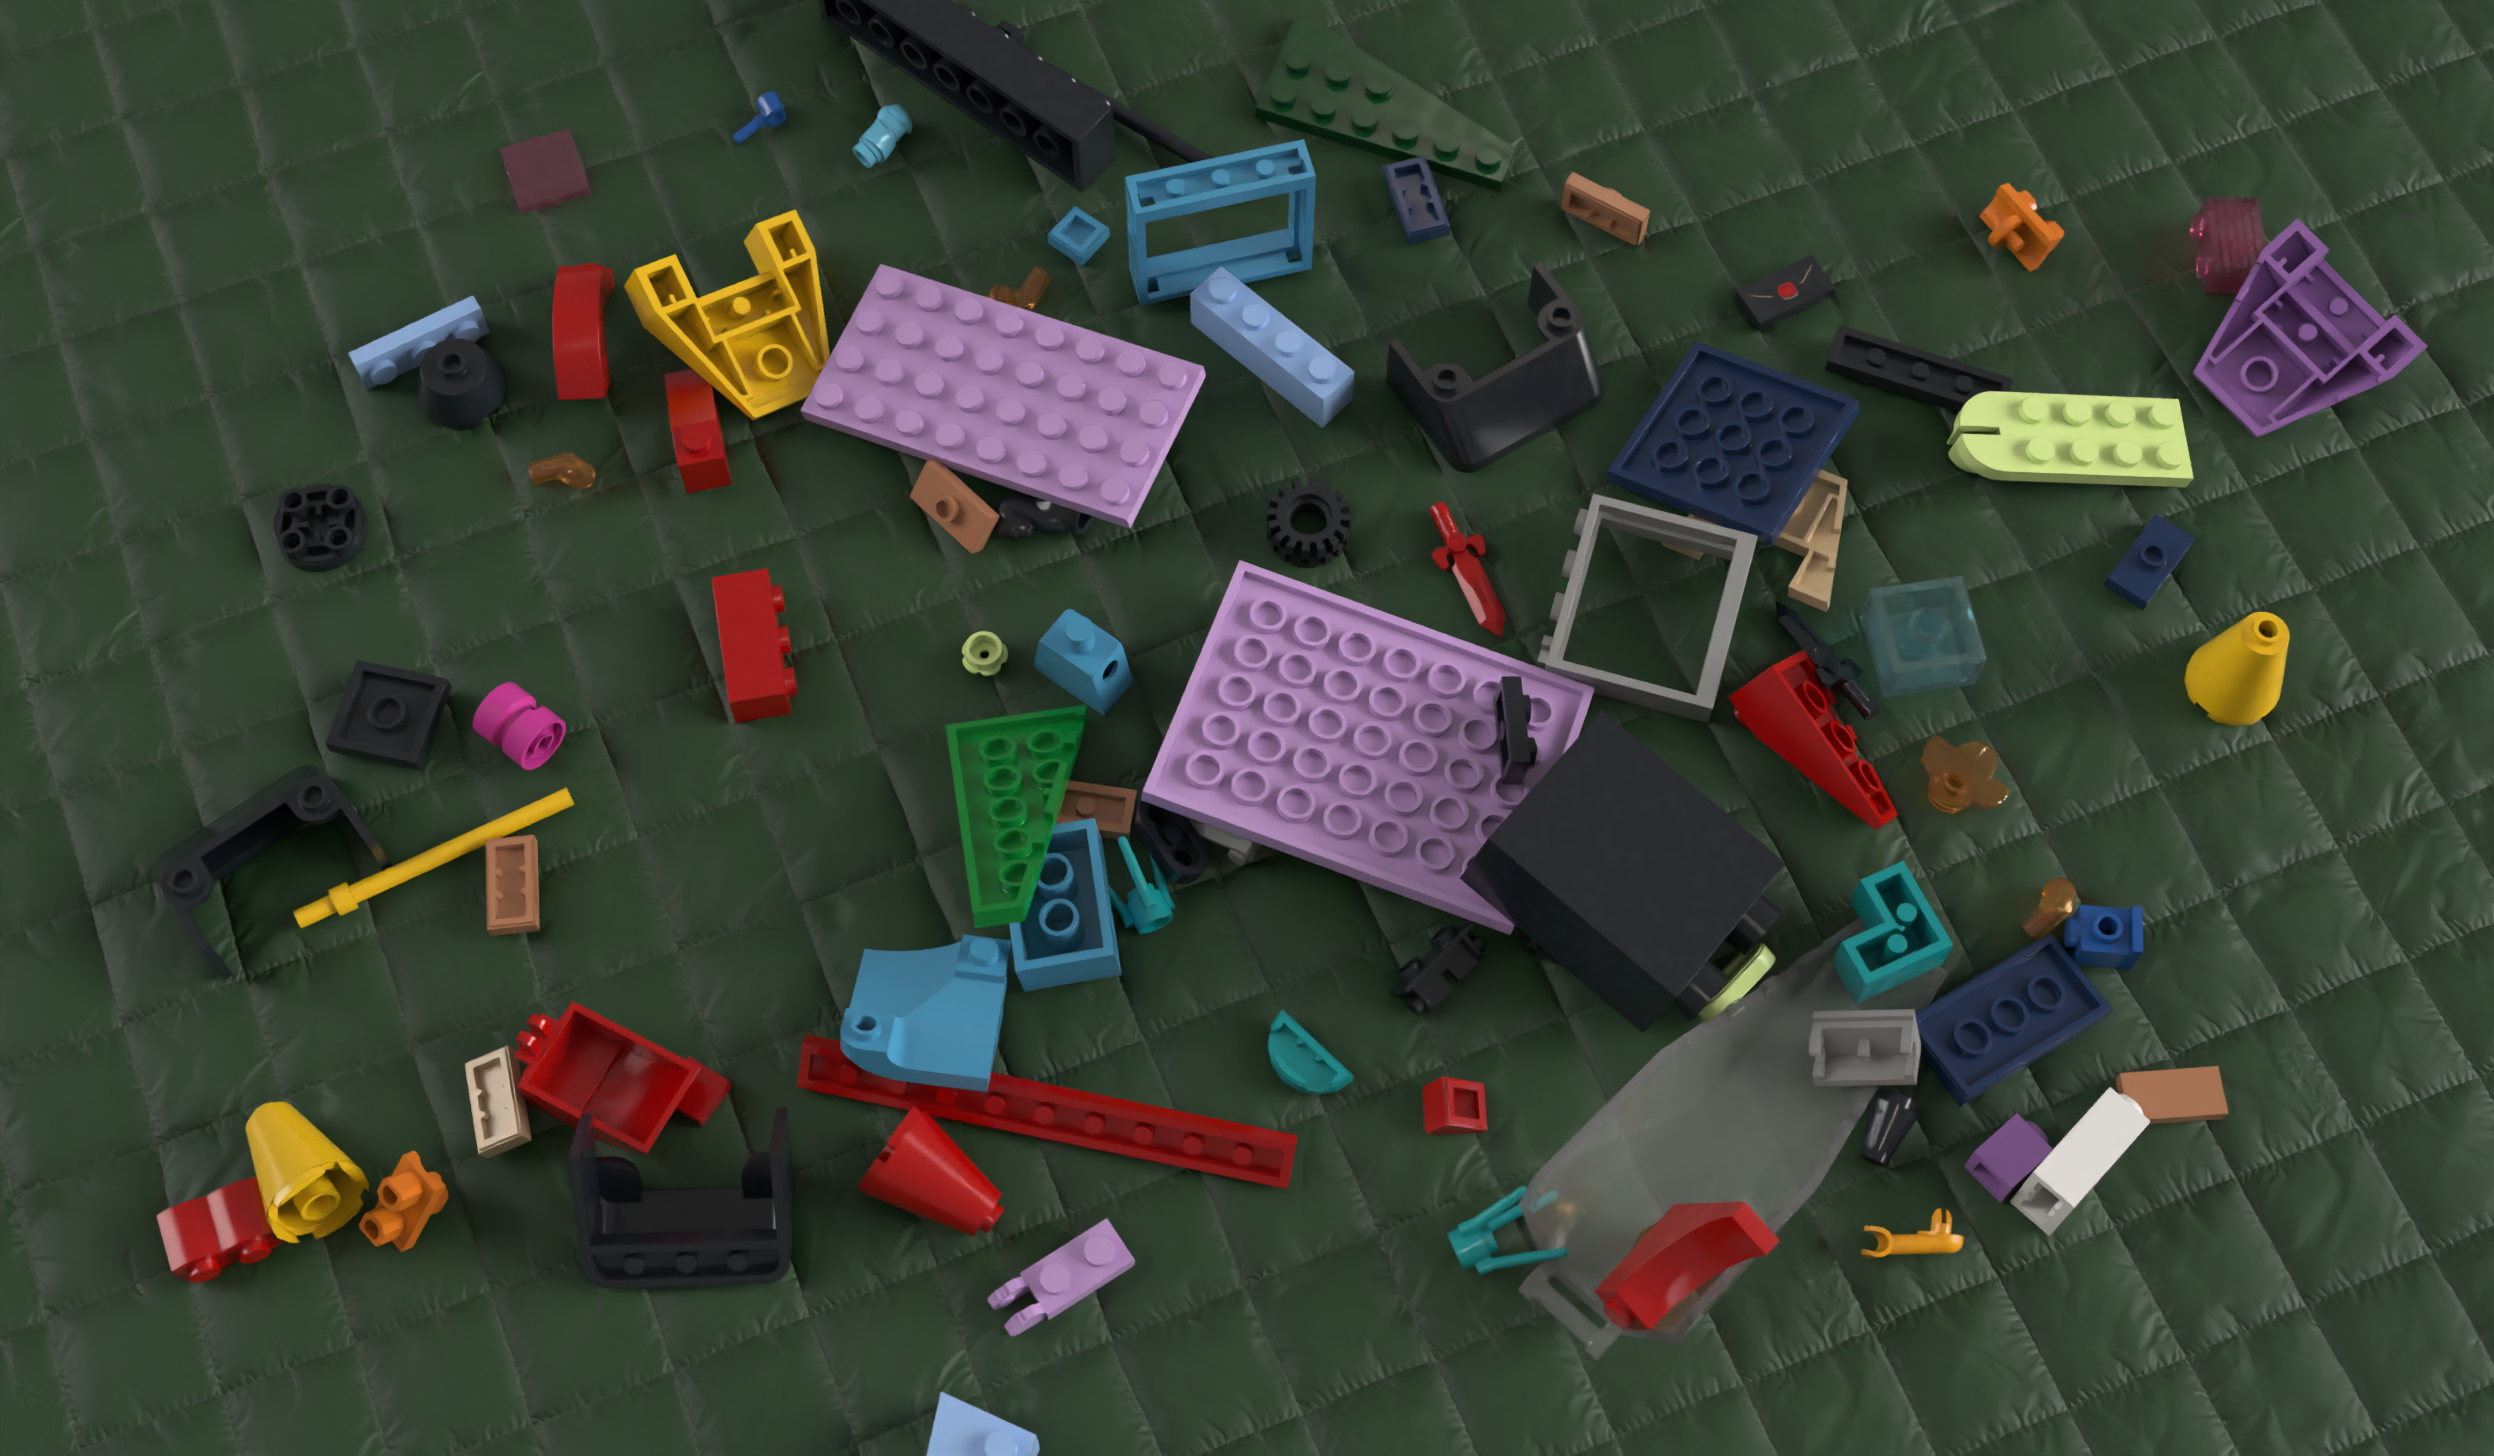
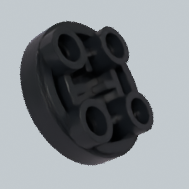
M317 484L302 489L292 488L284 492L279 499L280 507L273 519L272 535L279 552L292 566L308 572L334 570L350 562L363 548L369 532L368 517L362 504L349 487L345 485Z

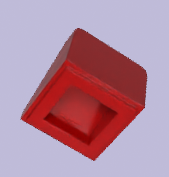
M1441 1077L1424 1086L1423 1107L1426 1133L1446 1135L1484 1133L1487 1131L1484 1083Z

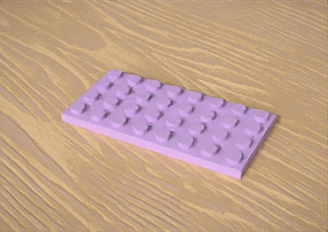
M880 264L800 411L805 420L927 461L936 459L948 468L1130 529L1206 374L1204 366Z

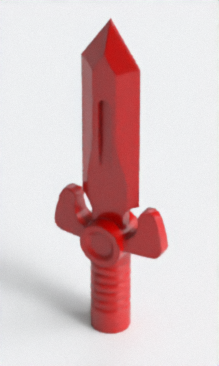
M1438 502L1429 508V512L1446 546L1435 550L1432 553V560L1442 571H1447L1449 569L1447 556L1454 559L1455 564L1452 570L1479 625L1502 638L1506 614L1479 559L1473 557L1467 550V548L1473 549L1478 557H1483L1486 552L1483 537L1477 534L1466 538L1465 535L1459 532L1446 503Z

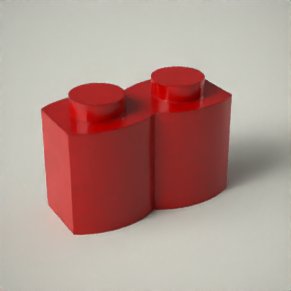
M257 1177L232 1183L212 1192L206 1197L180 1203L157 1215L171 1272L183 1281L189 1280L191 1283H201L214 1279L220 1275L222 1268L234 1261H240L244 1264L260 1261L271 1254L270 1249L283 1243V1240L277 1238L274 1231L268 1225Z

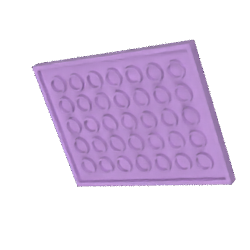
M1239 560L1144 786L1141 800L1511 935L1514 924L1464 883L1460 877L1487 839L1579 737L1595 688ZM1502 676L1521 677L1523 695H1529L1531 700V719L1529 724H1527L1528 737H1534L1536 742V761L1534 766H1529L1521 785H1502L1493 698Z

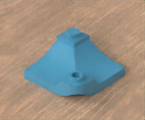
M963 934L961 942L933 949L913 951L864 949L850 1007L845 1009L841 1024V1050L860 1068L881 1077L911 1083L987 1092L1003 1018V1003L1011 969L1012 941Z

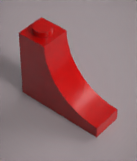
M1746 1201L1674 1204L1594 1292L1606 1304L1603 1310L1607 1317L1618 1327L1624 1330H1651L1673 1307L1703 1283L1742 1261L1759 1256H1767L1780 1240Z

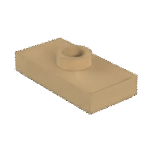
M508 1045L465 1063L478 1154L486 1158H491L532 1140L525 1097L517 1087L521 1080L519 1060L514 1056L517 1050Z

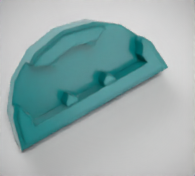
M1281 1009L1271 1024L1268 1040L1271 1066L1280 1079L1298 1092L1314 1095L1337 1092L1353 1082L1354 1075Z

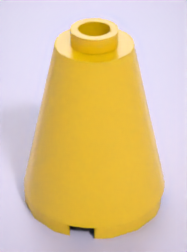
M2256 612L2199 647L2187 664L2184 679L2188 696L2194 705L2198 702L2209 712L2207 715L2215 722L2231 726L2254 724L2267 715L2275 707L2281 694L2290 638L2288 627L2284 621L2272 613Z
M269 1102L261 1105L253 1112L247 1121L245 1129L267 1222L277 1238L289 1243L300 1242L297 1238L298 1235L312 1233L315 1239L329 1235L350 1221L364 1204L360 1197L364 1188L369 1191V1182L362 1169L291 1104L287 1102Z

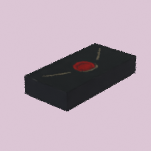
M1810 255L1738 289L1734 299L1759 332L1832 297L1836 287L1814 257Z

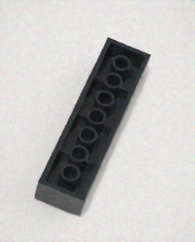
M818 0L821 17L1081 193L1115 160L1113 107H1111L1109 102L1100 94H1092L1078 85L1067 72L1057 71L1045 63L1034 50L1024 49L1009 39L1008 35L999 27H991L977 18L974 12L966 5H958L952 0Z

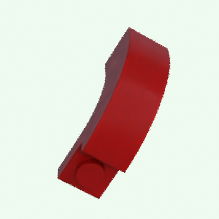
M586 263L576 266L559 267L557 271L553 296L552 326L554 365L559 400L605 398L611 380L606 346V310L615 282L613 268L605 269V265Z

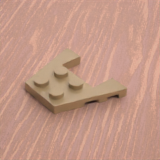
M1821 470L1773 545L1805 557L1788 586V597L1827 612L1830 607L1847 493V479ZM1692 514L1687 516L1690 519L1717 525ZM1662 542L1663 546L1697 560H1700L1704 554Z

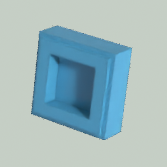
M1076 206L1047 235L1049 245L1081 266L1110 237L1107 226Z

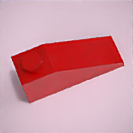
M693 369L664 374L671 431L678 468L686 493L732 485L713 386Z

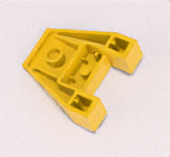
M796 209L757 223L744 240L760 275L696 298L676 254L634 269L624 285L643 327L752 420L807 399L830 357L816 252Z

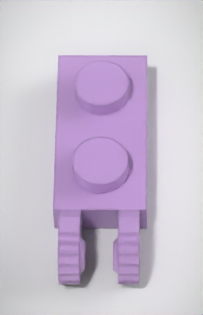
M1106 1218L1020 1273L1021 1277L1014 1278L1002 1287H999L990 1294L987 1300L992 1308L996 1310L1006 1307L1030 1291L1037 1303L1014 1314L1004 1326L1011 1337L1016 1336L1044 1318L1050 1320L1135 1265V1259Z

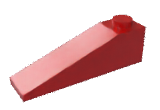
M1805 650L1771 666L1729 696L1734 705L1735 716L1745 728L1751 729L1758 739L1872 828L1877 830L1898 816L1873 766L1863 759L1859 760L1857 757L1854 741L1858 738L1851 725L1844 726L1838 721L1831 707L1838 700L1831 688L1823 689L1814 675L1817 667Z

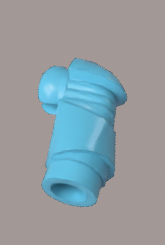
M898 104L884 106L880 109L875 122L859 138V143L852 148L855 156L865 167L871 168L876 163H884L896 147V141L903 134H910L912 132L913 124L909 113Z

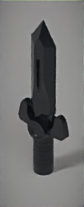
M1775 600L1779 621L1820 667L1814 672L1820 686L1823 689L1831 688L1835 692L1843 694L1866 721L1874 718L1880 712V707L1856 681V678L1863 672L1862 669L1849 658H1844L1840 665V660L1797 611Z

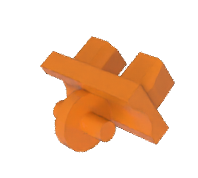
M2009 183L1999 186L1993 201L1982 211L1979 217L1992 230L1988 237V242L1991 246L1999 249L2006 245L2030 272L2038 269L2049 252L2055 249L2064 236V230L2055 221L2044 222L2035 212L2037 209L2036 200L2027 190L2017 192Z
M415 1151L402 1155L393 1174L382 1180L377 1190L379 1201L374 1210L364 1214L359 1224L360 1230L375 1246L392 1241L401 1252L413 1248L430 1215L441 1211L447 1202L448 1190L441 1181V1176L436 1172H426L421 1165L420 1156Z

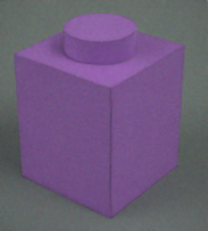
M2016 1113L1974 1151L1964 1167L2001 1203L2029 1178L2034 1170L2052 1152L2053 1148L2048 1144L2045 1133L2031 1121H2024Z

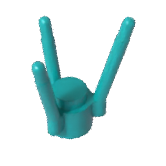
M1121 836L1118 839V844L1137 888L1127 894L1129 903L1126 906L1109 886L1111 904L1119 913L1126 929L1135 926L1139 934L1151 933L1173 920L1174 916L1171 911L1175 909V905L1169 895L1165 876L1150 853L1149 856L1157 890L1152 883H1146L1127 838Z
M1521 1186L1474 1218L1458 1224L1459 1228L1448 1232V1237L1463 1270L1465 1271L1476 1266L1481 1276L1499 1268L1567 1257L1569 1251L1565 1247L1494 1258L1490 1255V1253L1499 1250L1492 1232L1552 1199L1555 1195L1554 1191L1547 1189L1507 1210L1528 1194L1527 1187Z

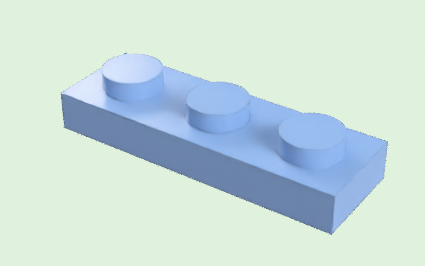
M472 295L355 349L348 354L366 390L377 385L389 383L398 375L420 366L424 355L437 343L457 338L466 339L474 343L480 337L490 333L482 310Z

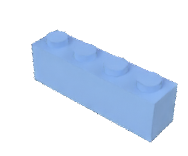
M1222 266L1190 293L1191 324L1321 428L1352 401L1354 371Z

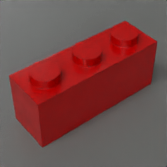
M768 568L712 577L728 701L735 723L792 714L790 696L798 695L794 668H785L783 654L792 653L787 625L779 626L777 613L786 612L781 584L772 585Z

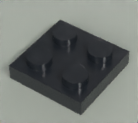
M357 660L325 745L330 752L421 771L452 686L446 678Z

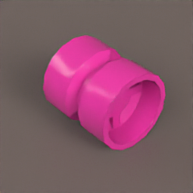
M506 682L497 686L481 702L473 719V729L495 747H502L503 752L523 769L533 770L545 763L558 749L566 732V723L544 705L536 708V700L517 684Z

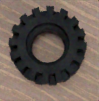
M1300 478L1292 480V490H1289L1286 484L1279 488V495L1273 494L1270 499V507L1267 509V539H1270V547L1273 552L1279 549V558L1284 562L1292 556L1293 566L1300 568L1302 560H1309V568H1317L1318 558H1321L1324 565L1332 562V553L1338 557L1343 552V544L1347 545L1350 527L1349 504L1347 500L1342 501L1343 493L1338 488L1331 493V483L1325 480L1321 488L1316 487V478H1308L1307 486L1301 485ZM1314 512L1323 516L1326 526L1319 533L1303 534L1295 531L1290 521L1298 513Z

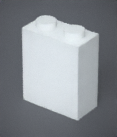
M2109 1087L2034 1170L2010 1200V1203L2050 1236L2151 1121L2143 1115L2141 1107L2132 1098L2124 1094H2118Z

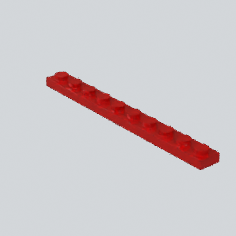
M807 1034L801 1047L798 1088L909 1111L916 1104L923 1110L925 1109L929 1115L1285 1189H1288L1298 1139V1135L993 1072H991L987 1092L898 1081L875 1075L860 1068L843 1053L841 1041Z

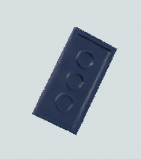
M2050 932L1916 1012L1915 1017L1922 1045L1920 1055L1958 1105L1962 1107L2105 1019L2113 1009Z

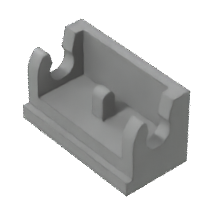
M1914 1009L1813 1011L1809 1056H1815L1813 1066L1815 1086L1916 1085L1922 1045Z

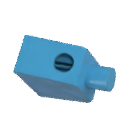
M1066 609L1038 643L1034 668L1103 716L1108 713L1133 683L1122 644L1092 623L1090 619L1080 615L1073 609ZM1103 674H1106L1108 677L1103 679Z

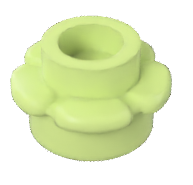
M988 631L972 634L962 647V654L964 655L962 659L963 665L972 674L979 672L983 676L994 675L1000 671L1001 664L1005 663L1008 658L1006 645L1001 643L997 635ZM983 652H987L989 656L987 658H981L980 654Z

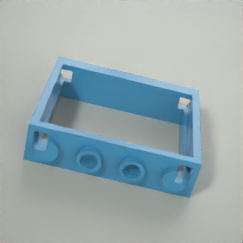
M1304 139L1125 177L1129 270L1140 306L1188 296L1220 266L1243 284L1312 269L1316 175ZM1289 193L1288 228L1147 258L1145 223ZM1154 202V205L1144 207V203ZM1300 252L1301 261L1288 262V259L1297 258V254ZM1157 288V292L1148 293L1149 289Z

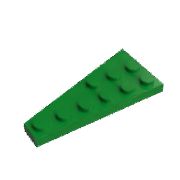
M1087 705L945 725L975 928L1026 921L1087 726Z

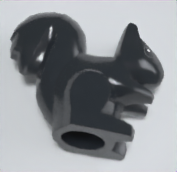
M1020 493L1005 496L999 500L994 508V511L1000 515L994 526L995 532L1002 538L1006 537L1014 541L1019 538H1029L1034 531L1046 535H1056L1065 532L1084 535L1096 519V517Z

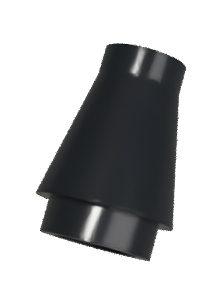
M1879 1089L1876 1098H1870L1863 1145L1859 1157L1872 1165L1888 1168L1892 1156L1918 1119L1917 1115L1914 1114L1917 1103L1898 1092Z

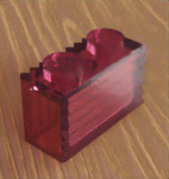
M2208 197L2205 199L2199 213L2193 215L2190 235L2193 241H2199L2198 248H2200L2196 257L2195 270L2198 278H2204L2205 293H2239L2262 250L2265 248L2259 201L2256 197L2251 199L2247 197L2242 199L2239 197L2233 199L2230 197L2224 199L2221 197L2215 199Z

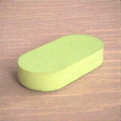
M1756 943L1744 956L1739 953L1722 970L1728 976V979L1699 1013L1706 1023L1717 1020L1732 1009L1771 968L1776 957L1764 943Z

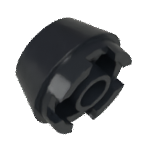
M459 338L444 340L430 348L422 359L416 384L417 400L423 411L434 420L441 422L442 426L453 430L475 429L479 427L478 421L488 417L495 409L498 412L502 409L506 399L507 376L500 361L477 344Z

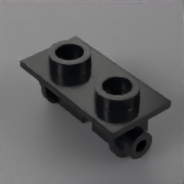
M1472 922L1455 926L1449 923L1442 927L1430 939L1429 943L1432 948L1421 959L1416 956L1400 968L1395 975L1399 981L1388 992L1391 995L1406 993L1410 998L1405 1003L1415 1015L1420 1016L1424 1011L1430 1013L1453 989L1441 974L1446 970L1456 982H1460L1483 959L1482 952L1486 949L1484 942L1475 935L1470 937L1466 935L1475 925Z

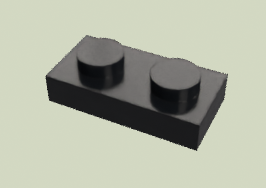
M1502 676L1493 698L1502 785H1521L1529 766H1534L1536 761V742L1534 737H1528L1527 724H1529L1531 719V700L1529 695H1523L1521 677Z

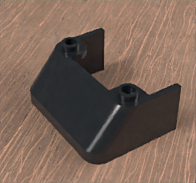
M1541 261L1533 265L1527 305L1538 318L1537 328L1546 343L1473 382L1463 368L1448 362L1438 363L1422 371L1398 339L1389 343L1386 381L1446 462L1459 472L1472 473L1490 465L1593 408L1601 398L1603 378L1582 313Z
M304 765L293 769L166 851L156 862L154 877L162 895L201 952L224 980H227L234 974L191 914V911L202 905L210 897L215 882L305 823L310 825L324 824L341 813L380 867L385 870L392 866L375 837L341 790L319 767Z
M777 1107L769 1151L756 1153L745 1162L742 1171V1187L642 1190L640 1172L631 1161L618 1156L597 1157L592 1113L581 1114L569 1153L568 1163L582 1270L585 1277L592 1284L607 1289L767 1284L776 1282L786 1275L792 1253L794 1185L788 1107Z

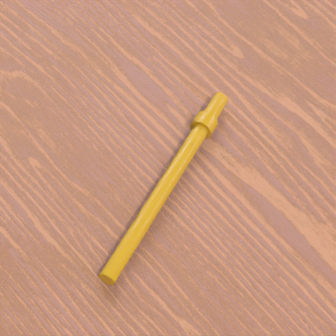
M564 788L352 885L344 882L328 890L329 895L294 910V916L302 929L337 912L340 916L358 909V903L483 847L487 839L505 837L574 805L568 789Z

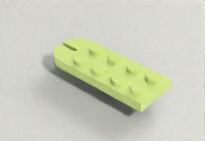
M1999 391L1982 392L1973 396L1965 403L1955 419L1953 432L1947 441V444L1953 445L1948 452L1949 458L1958 468L1965 472L1977 473L1993 480L2187 487L2194 479L2179 399Z

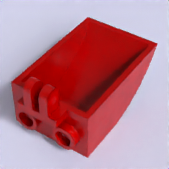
M574 1001L571 1002L563 1016L557 1021L543 1013L540 1016L532 1013L526 1022L530 1032L527 1033L521 1030L515 1039L519 1048L514 1056L517 1060L527 1064L517 1087L530 1106L576 1130L581 1114L592 1113L595 1139L637 1154H647L701 1069V1067Z

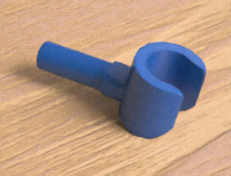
M770 91L758 98L757 107L760 114L756 115L752 121L732 135L738 145L766 124L775 127L785 121L786 111L776 92Z

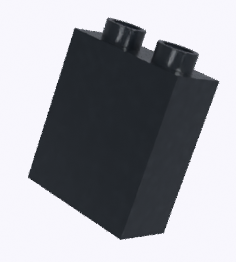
M1602 710L1487 839L1460 879L1641 1033H1644L1669 1006L1690 1023L1708 1004L1728 979V976L1708 959L1724 940L1743 956L1746 955L1774 923L1782 910L1762 893L1780 873L1786 863Z

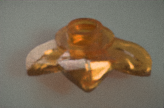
M1940 736L1932 737L1925 745L1921 756V763L1930 775L1927 783L1930 802L1937 809L1946 813L1959 812L1970 804L1989 809L2003 803L2010 790L2005 784L1992 777L1997 768L1998 761L1994 750L1989 745L1977 741L1964 743L1956 749Z

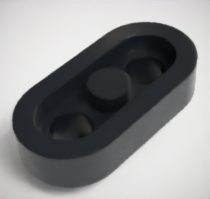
M1141 800L1133 814V825L1162 874L1169 880L1179 884H1189L1196 881L1208 865L1209 852L1189 818ZM1151 820L1158 822L1161 827L1155 826ZM1175 859L1182 861L1185 865L1178 863Z

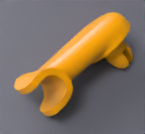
M1938 1208L1932 1215L1930 1231H1917V1234L1891 1235L1885 1228L1864 1226L1865 1232L1876 1236L1878 1247L1875 1251L1862 1249L1861 1256L1865 1258H1878L1886 1255L1956 1253L1962 1248L1964 1237L1951 1234L1952 1216L1947 1209L1944 1210L1942 1216V1210Z

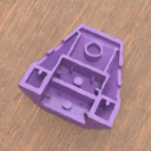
M2298 218L2262 250L2193 372V375L2255 438L2391 380L2428 347L2396 315H2393L2386 321L2324 260L2330 250Z

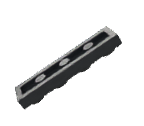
M1839 325L1824 369L1825 371L1960 412L1970 398L1979 393L1988 391L2010 392L2014 381L2013 378L1842 325Z

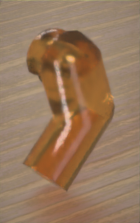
M1034 267L1021 288L1011 290L1007 285H997L991 289L988 297L1031 311L1043 295L1051 281V277L1045 270Z
M570 452L559 453L527 463L534 485L558 479L572 488L580 490L590 487L595 479V470L592 465Z
M2060 877L2050 880L2044 886L2039 908L2020 923L2034 941L2042 938L2072 913L2076 898L2073 883L2066 878Z

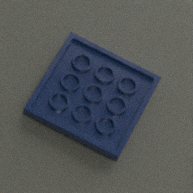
M1696 341L1607 470L1608 481L1722 527L1757 535L1758 541L1772 546L1858 415L1859 400Z

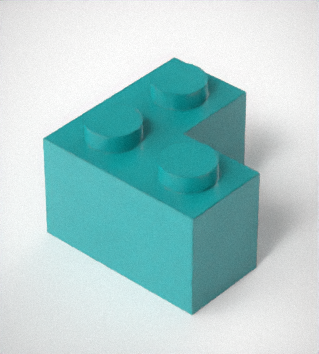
M1904 861L1859 881L1850 903L1866 931L1842 941L1831 963L1855 1005L1942 966L1953 947V943Z

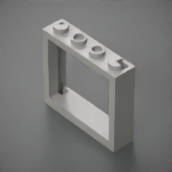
M1593 494L1589 510L1582 508L1579 510L1573 534L1581 536L1578 550L1568 549L1561 574L1562 577L1569 578L1566 593L1556 592L1549 619L1557 621L1553 637L1544 635L1537 662L1545 664L1546 671L1594 687V693L1708 723L1758 536ZM1600 526L1731 560L1695 695L1563 660Z

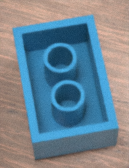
M1095 818L1055 825L1026 921L1009 923L1015 972L1024 992L1122 975L1103 842Z

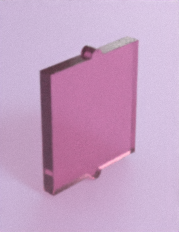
M569 129L543 137L533 135L529 141L500 149L521 214L549 205L558 207L562 201L591 193Z

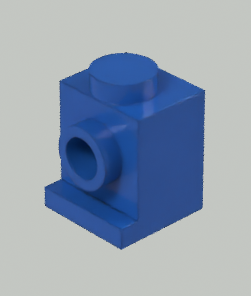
M2080 905L2074 915L2066 919L2064 926V944L2066 947H2071V958L2077 965L2131 970L2143 953L2142 906L2132 905L2130 909ZM2101 931H2108L2110 935H2105Z

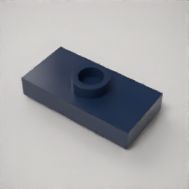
M1425 156L1383 165L1382 175L1407 245L1449 235L1450 224Z
M2155 514L2109 575L2104 586L2144 611L2192 546L2195 538Z

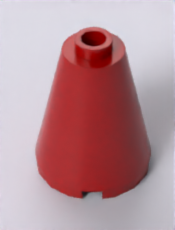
M916 1104L892 1134L879 1157L872 1163L857 1187L865 1195L972 1237L978 1229L988 1234L1005 1209L997 1203L1002 1193L927 1111Z

